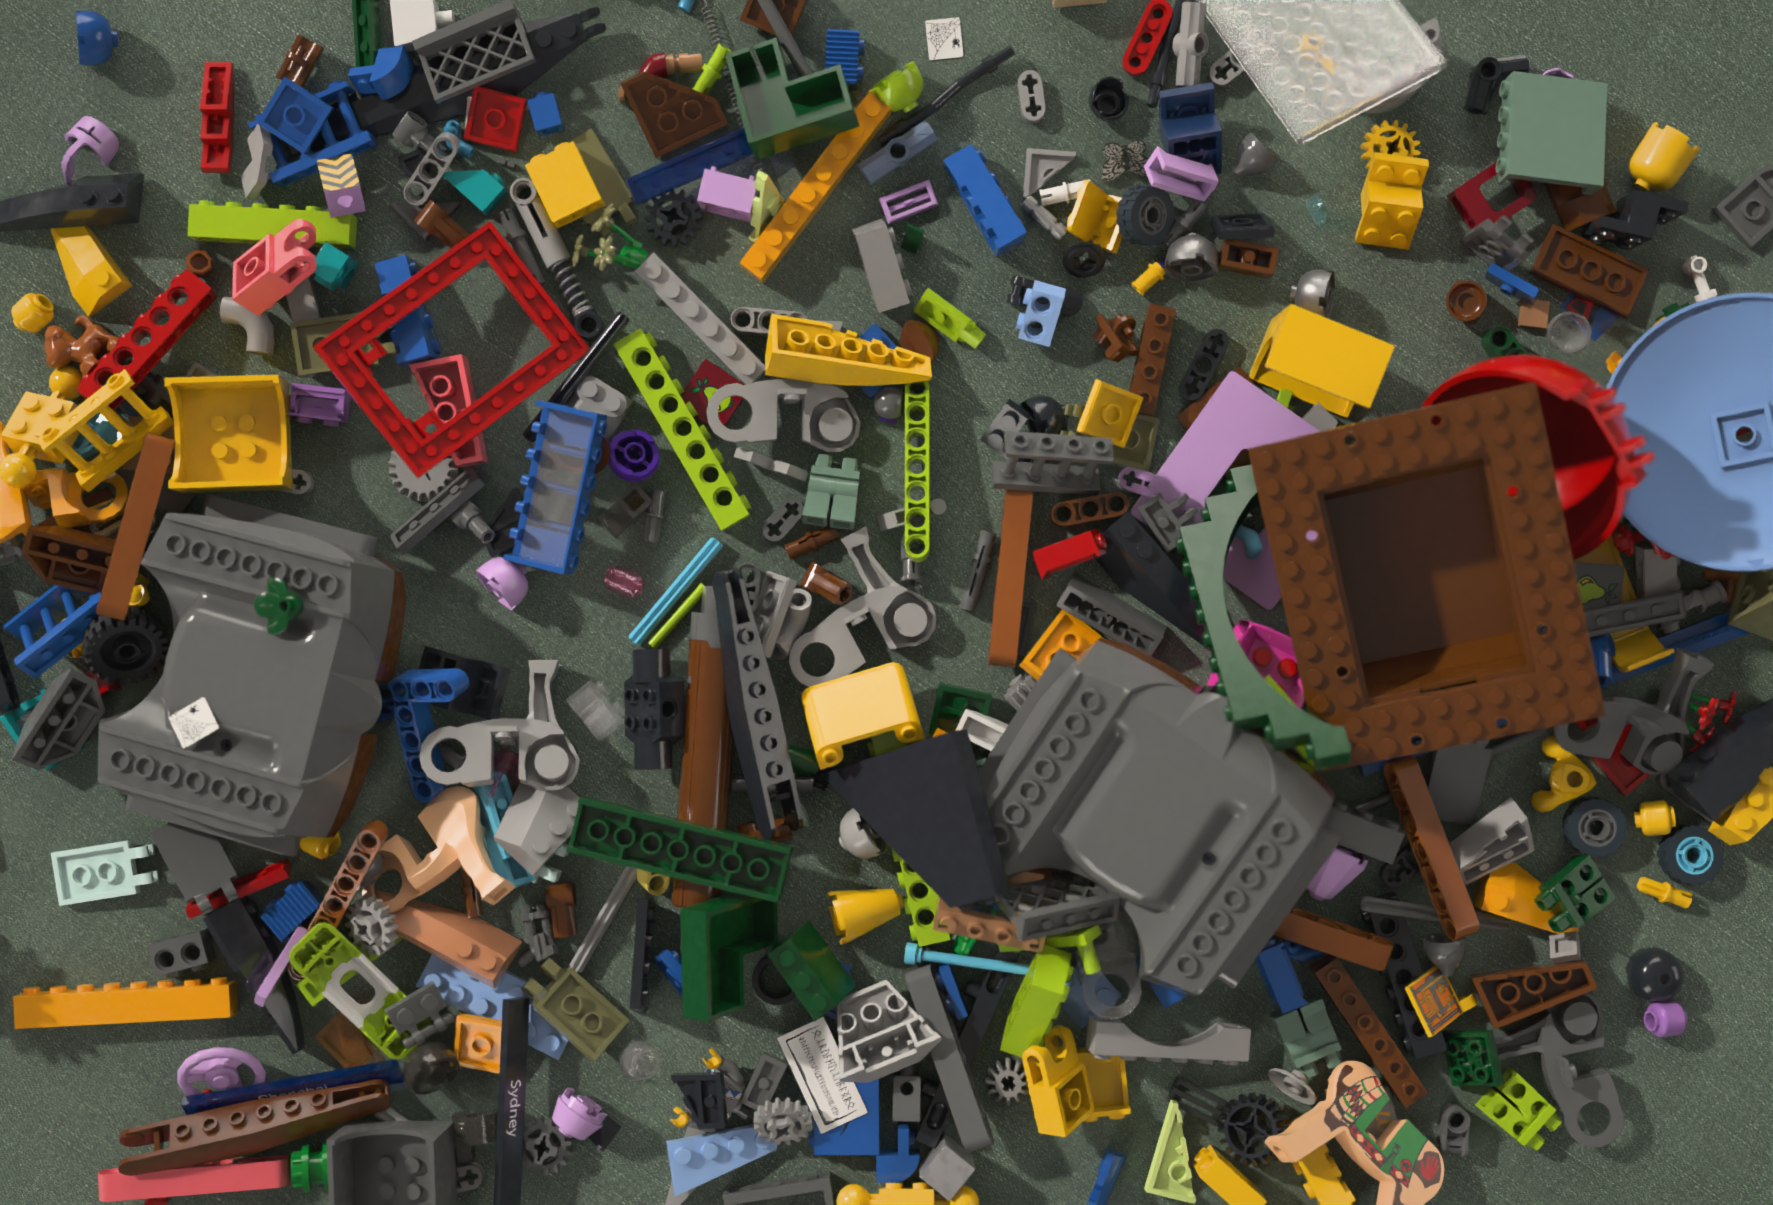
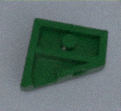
M940 682L928 734H934L937 728L941 730L956 729L965 709L988 716L992 694Z

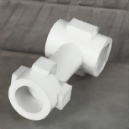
M1697 255L1687 258L1683 265V271L1685 274L1693 276L1699 292L1694 297L1696 302L1716 297L1718 294L1716 289L1710 290L1703 271L1707 268L1706 259Z

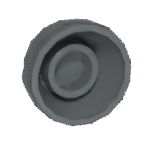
M1250 132L1244 137L1245 139L1238 147L1236 162L1232 170L1239 177L1247 174H1260L1271 169L1278 161Z
M1444 932L1424 937L1423 945L1430 961L1440 969L1443 976L1454 975L1455 968L1465 953V937L1451 941Z

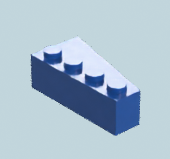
M970 144L944 159L943 166L995 257H998L1023 243L1027 231L1022 221L1013 211L1010 200L1000 190V184L995 174L989 172L985 166L986 159L979 148L975 150L973 145Z
M406 254L375 263L383 297L420 271L416 260L412 261ZM423 304L395 324V330L390 332L393 344L400 351V354L395 355L397 364L411 370L409 364L439 359L438 354L442 353L439 340L433 337L431 328L435 327L433 317L430 312H426L425 304Z

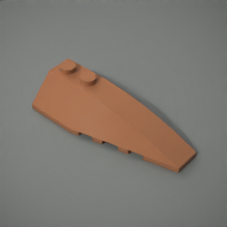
M374 889L376 898H381L383 902L390 901L396 897V894ZM414 899L408 901L397 912L390 913V915L396 916L393 924L399 925V928L394 930L398 936L493 989L496 988L523 944V941L477 916L466 917L467 913Z

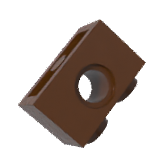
M1235 239L1223 240L1219 251V270L1269 279L1274 275L1279 248Z

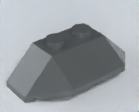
M71 668L54 678L24 723L12 760L35 770L45 768L46 765L57 763L76 755L105 712L96 680Z

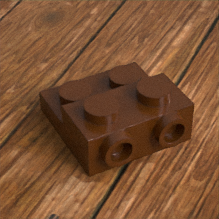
M747 0L740 21L776 36L758 1ZM773 0L793 37L808 0Z

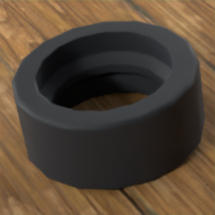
M765 955L755 965L752 974V987L756 995L765 1003L784 1005L792 1001L796 994L791 987L782 994H774L765 989L762 983V973L768 965L773 963L769 956Z

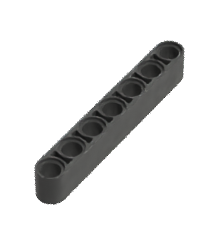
M929 964L906 972L907 986L917 1014L921 1015L926 1024L942 1038L930 1052L966 1152L969 1153L993 1145V1134L933 965Z

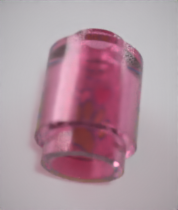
M610 565L603 578V585L607 586L608 590L629 599H633L635 595L640 596L645 584L642 581L641 574L620 565L616 567Z

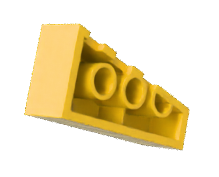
M1300 1116L1284 1123V1127L1290 1126L1291 1123ZM1325 1143L1297 1162H1291L1297 1175L1303 1174L1307 1182L1303 1184V1187L1310 1200L1315 1198L1318 1205H1355L1354 1201L1356 1200L1345 1181H1342V1174L1334 1159L1329 1156V1149Z

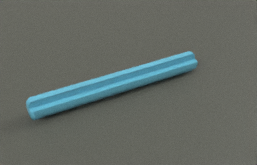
M714 537L708 540L631 632L629 639L636 645L643 643L723 546L720 541Z

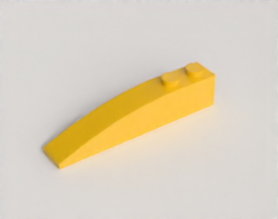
M771 314L765 353V375L821 384L861 386L905 384L930 381L932 378L931 360L928 356L901 347L891 349L886 347L883 341L873 338L872 342L856 337V332L847 330L846 333L834 330L832 329L833 325L826 322Z

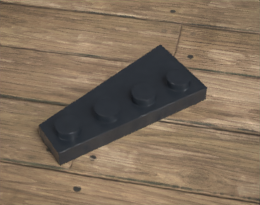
M637 899L629 1007L634 1012L645 1013L646 1005H648L649 1001L647 977H650L651 961H648V954L653 946V934L649 932L650 923H654L655 907L651 906V902L648 899Z

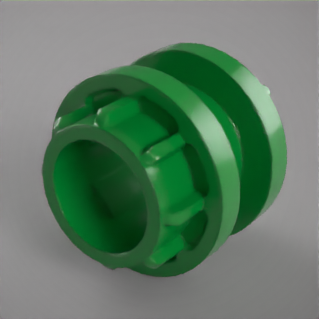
M327 1142L323 1143L322 1151L311 1152L310 1144L302 1145V1150L294 1151L291 1154L292 1186L303 1188L304 1193H311L313 1184L324 1183V1190L329 1191Z

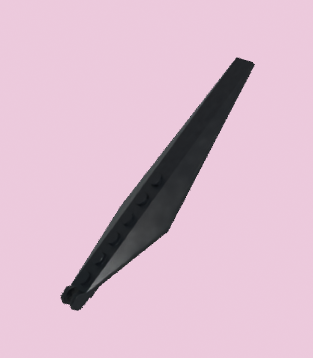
M599 7L589 8L580 14L574 13L522 22L536 62L485 83L481 87L517 96L582 43L605 32V23H597L586 29L583 26L584 22L600 16ZM516 24L507 26L502 35L513 39L517 30ZM489 35L481 37L478 46L488 49L493 37ZM499 40L494 52L505 55L510 43ZM460 46L456 48L453 56L463 60L468 47ZM516 46L510 58L519 60L526 57L525 49ZM475 50L469 62L480 66L485 54ZM437 56L428 60L430 67L439 70L444 58ZM491 56L486 69L491 71L498 69L502 60ZM418 59L413 62L415 66L410 82L397 95L382 100L378 93L360 95L357 91L347 96V99L360 130L368 131L374 137L393 133L407 111L417 114L427 124L466 116L468 96L472 97L473 89L437 104L421 60ZM450 60L445 73L455 77L461 64ZM466 67L461 79L465 81L472 80L477 70ZM442 77L437 87L439 93L448 90L452 81ZM336 102L330 105L334 109L327 120L336 141L341 142L349 138L350 131ZM321 131L310 147L312 151L325 149L326 143ZM286 143L291 156L301 155L299 150Z

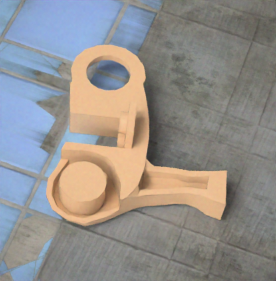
M462 786L444 789L430 800L418 816L438 848L428 853L422 861L412 844L396 834L387 840L380 849L379 853L384 857L382 859L383 869L382 872L373 878V880L377 881L379 876L388 870H396L402 877L400 892L395 898L382 904L383 907L390 906L389 913L397 912L408 901L419 897L441 882H444L460 869L461 865L472 878L482 899L493 906L516 887L509 880L494 871L484 846L485 827L480 824L479 797L471 789ZM375 883L362 887L363 897L374 896L375 901L378 900L374 893Z

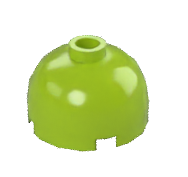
M914 61L904 65V71L895 70L876 83L873 89L869 90L885 105L891 106V112L902 109L904 113H907L918 105L916 100L923 92L924 81Z

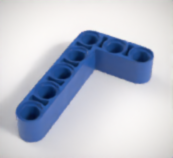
M410 669L391 680L387 686L414 796L421 802H429L447 787V785L438 784L427 777L421 767L419 755L422 743L430 733L435 731L429 702L451 701L469 687V678L460 669ZM437 744L432 752V762L438 770L445 772L439 744Z

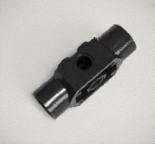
M670 649L632 650L633 675L624 682L625 736L634 743V768L638 770L673 768L672 745L685 736L684 681L671 671Z

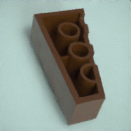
M1582 959L1469 975L1494 1029L1598 988L1587 963Z

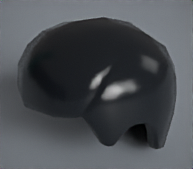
M1111 76L1100 79L1091 89L1088 98L1089 106L1098 119L1111 122L1120 119L1127 111L1130 95L1125 91L1122 80Z

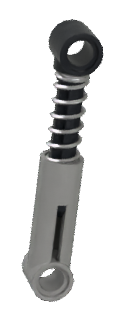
M528 178L517 179L510 187L511 198L514 200L547 269L556 274L555 280L560 282L559 288L564 290V297L568 298V305L572 306L576 331L584 339L595 341L605 329V324L598 316L596 310L587 303L589 300L584 296L585 291L581 290L579 286L581 283L577 282L575 278L577 274H573L571 270L573 266L568 264L571 260V255L558 229L552 223L534 183ZM525 188H530L532 190L531 196L525 200L520 199V192ZM535 208L544 227L543 229H540L531 209ZM595 320L597 324L595 330L590 333L585 332V322Z

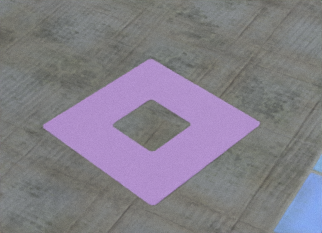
M1232 371L1223 380L1146 489L1152 491L1153 495L1160 492L1167 504L1182 494L1187 493L1189 496L1187 502L1178 506L1172 512L1178 518L1186 510L1196 507L1199 512L1181 525L1183 527L1203 523L1201 509H1204L1205 498L1209 496L1242 449L1319 432V430L1238 373ZM1141 495L1132 507L1131 514L1150 527L1137 508L1138 505L1149 499V497ZM1265 527L1258 534L1263 550L1256 559L1248 558L1245 555L1246 546L1244 541L1236 537L1234 538L1225 563L1223 579L1267 610H1271L1280 600L1281 592ZM1309 531L1306 537L1309 540H1314L1317 537V533Z

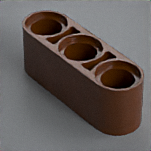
M1112 492L1064 501L1052 508L1050 518L1059 527L1115 518L1123 515L1128 510L1129 500L1121 492ZM1113 497H1117L1122 501V509L1119 512H1114L1109 507V501ZM1086 502H1091L1096 507V513L1093 517L1086 516L1082 511V507ZM1060 507H1065L1070 512V518L1066 522H1061L1056 517V511Z

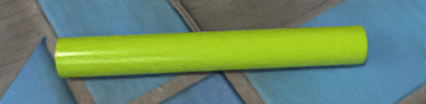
M700 583L648 641L649 645L656 649L702 598L704 584Z

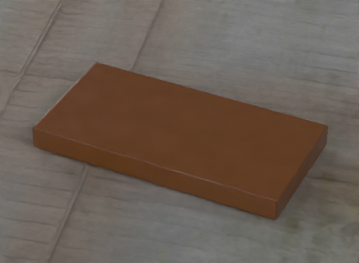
M1552 224L1529 274L1626 319L1632 312L1650 269Z

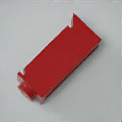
M1096 528L1033 551L1032 555L1041 579L1044 580L1049 578L1051 573L1106 554L1105 548H1107V543L1104 535L1099 533Z

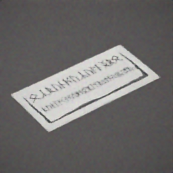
M824 1017L777 1038L821 1134L868 1113L855 1083L840 1082L838 1047Z

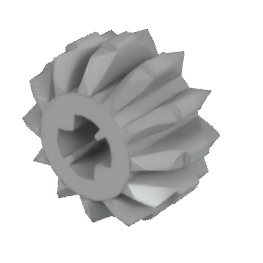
M1006 1057V1065L1002 1066L1001 1062L996 1060L997 1070L989 1067L987 1071L992 1077L985 1078V1083L991 1085L987 1089L988 1094L996 1093V1102L1001 1101L1005 1097L1006 1105H1010V1097H1014L1017 1103L1020 1102L1021 1099L1018 1093L1028 1094V1089L1024 1087L1028 1085L1025 1069H1020L1021 1061L1017 1060L1011 1066L1010 1058ZM1008 1076H1011L1013 1084L1010 1085L1008 1083V1086H1004L1003 1078L1006 1077L1008 1079Z

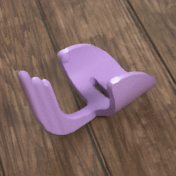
M83 116L65 135L67 142H71L74 137L78 139L66 151L61 162L66 183L71 182L73 173L76 171L74 165L75 156L84 145H88L95 151L104 166L111 162L118 151L119 141L117 136L107 126L93 117ZM92 129H94V130L91 132V135L94 136L97 140H99V141L101 142V144L98 143V142H97L94 138H92L90 135H88L87 133H85V132H83V131H81V130H84V131H86V132L89 133Z

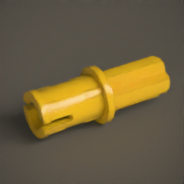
M1640 877L1636 885L1640 892L1656 897L1662 903L1669 902L1687 909L1692 902V898H1688L1692 897V893L1677 889L1668 882L1660 883L1646 877Z

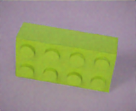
M1045 944L1041 953H1035L1009 1009L1000 1048L1001 1051L1022 1058L1023 1052L1031 1045L1043 1046L1045 1040L1043 1035H1049L1053 1024L1051 1019H1057L1061 1008L1060 1002L1065 1003L1068 996L1069 987L1065 986V984L1069 982L1074 968L1070 965L1071 953Z

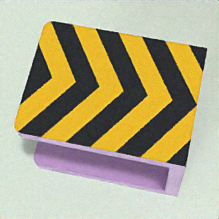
M352 154L318 160L317 164L330 217L366 211Z

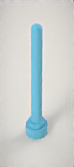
M910 942L906 944L904 963L910 965L928 961L1026 975L1030 964L924 950V947H919L917 943Z

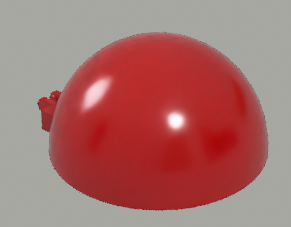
M1511 355L1488 359L1471 365L1448 378L1430 394L1422 407L1536 382L1573 560L1591 553L1604 543L1621 520L1629 502L1632 488L1637 487L1646 477L1647 473L1643 465L1651 463L1655 459L1653 451L1635 455L1634 450L1643 447L1646 444V439L1644 436L1631 437L1628 425L1622 414L1626 410V406L1622 402L1616 404L1613 400L1617 395L1616 389L1614 387L1604 389L1590 376L1564 362L1534 355ZM1434 415L1431 418V424L1439 425L1442 420L1441 416ZM1510 486L1507 489V494L1514 496L1518 491L1517 487Z

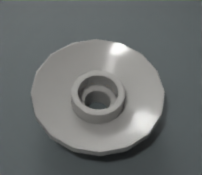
M1277 1068L1270 1069L1268 1073L1270 1080L1282 1092L1303 1104H1315L1317 1097L1306 1083L1307 1078L1304 1074L1297 1070L1289 1072Z

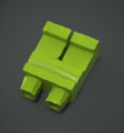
M1508 1067L1502 1074L1504 1084L1495 1087L1516 1105L1513 1107L1490 1087L1475 1106L1523 1146L1527 1145L1537 1151L1545 1141L1537 1133L1540 1128L1545 1125L1553 1132L1561 1125L1562 1121L1555 1113L1556 1109L1517 1072Z

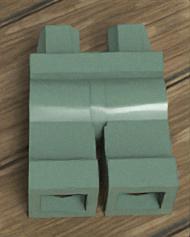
M819 454L815 465H812L803 510V524L827 527L830 500H833L830 527L854 530L860 479L857 459L843 458L842 469L831 468L832 456Z
M1318 995L1306 999L1307 1005L1285 1014L1280 1010L1270 1015L1292 1064L1307 1079L1319 1073L1314 1061L1320 1058L1324 1059L1328 1069L1337 1067L1342 1063L1339 1050L1342 1048L1325 1010L1324 1002ZM1301 1019H1302L1303 1024H1304V1026H1305V1028H1306V1031L1304 1030V1027H1303V1025H1302V1023H1301Z

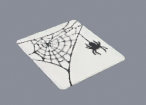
M959 17L927 20L925 22L929 60L963 57Z
M204 697L169 717L183 748L188 747L219 728Z

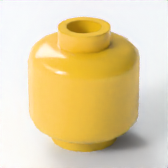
M39 293L24 295L12 307L11 313L14 325L21 331H28L30 333L40 332L53 320L54 307L52 302L46 296Z
M1665 800L1641 802L1639 812H1634L1635 827L1641 828L1645 836L1667 835L1671 832L1672 827H1676L1674 808L1669 806Z
M339 831L334 837L301 838V850L319 859L333 856L341 844Z

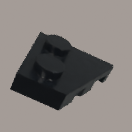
M517 487L512 489L509 497L497 509L491 521L487 523L495 532L494 539L485 544L491 558L514 548L515 539L510 538L509 534L511 528L518 527L521 514L515 511V505L517 501L524 500Z
M724 1072L674 1073L671 1075L673 1084L677 1083L684 1095L682 1100L692 1112L693 1119L699 1129H725L728 1127Z

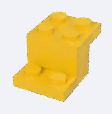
M1374 152L1361 192L1362 216L1355 234V243L1409 250L1423 210L1421 187L1429 167L1428 159Z

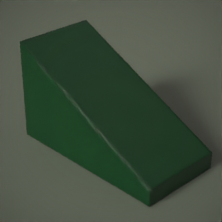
M908 224L901 248L916 254L924 237V230Z

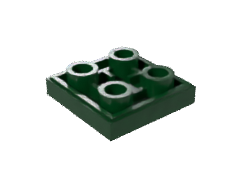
M1449 1030L1442 1032L1447 1047L1445 1054L1452 1086H1501L1504 1084L1493 1030Z

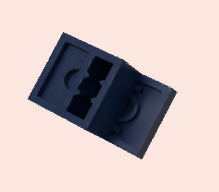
M1213 83L1159 91V134L1165 152L1205 165L1212 164L1215 173L1221 174L1222 129L1215 113V88Z

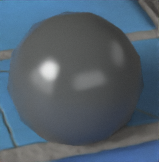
M884 386L873 399L875 412L880 417L888 420L896 419L902 415L904 392L894 386Z

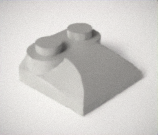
M588 374L577 387L568 406L607 415V431L604 438L609 443L634 401L591 374Z

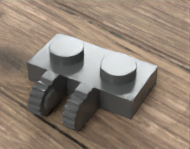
M1160 492L1137 506L1166 552L1176 547L1175 539L1179 538L1181 524L1199 512L1196 507L1186 510L1178 518L1172 512V510L1187 502L1189 499L1187 493L1182 494L1167 504Z

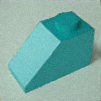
M485 170L445 172L443 175L450 184L487 217L509 193L503 187L506 182L495 172L489 175Z

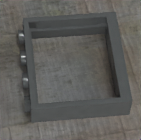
M830 1171L725 1188L723 1193L724 1205H735L823 1190L825 1205H836Z

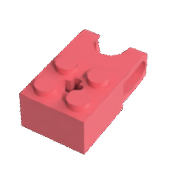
M296 219L275 236L269 233L233 262L232 300L259 316L267 309H271L278 300L285 295H289L298 284L313 274L317 268L316 256L308 250L316 242L315 226L309 221ZM297 232H307L299 240L296 239L295 234Z

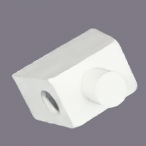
M390 0L394 46H403L407 52L415 50L412 43L413 40L455 23L453 10L439 11L435 0Z

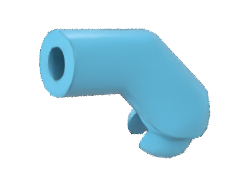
M1241 525L1235 537L1244 541L1246 546L1245 555L1250 559H1256L1263 550L1260 538L1256 531Z

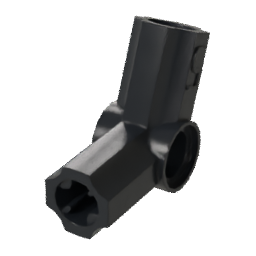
M1526 54L1502 58H1483L1472 68L1470 73L1471 82L1463 109L1468 111V113L1486 115L1496 83H1501L1513 71L1529 73V59H1527ZM1481 67L1488 68L1491 77H1485L1481 73Z

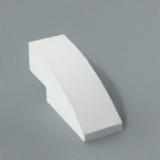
M965 709L955 731L967 729L971 742L992 751L1009 724Z

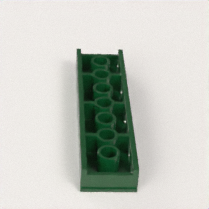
M584 795L579 797L570 843L567 846L566 852L776 903L782 900L794 846Z

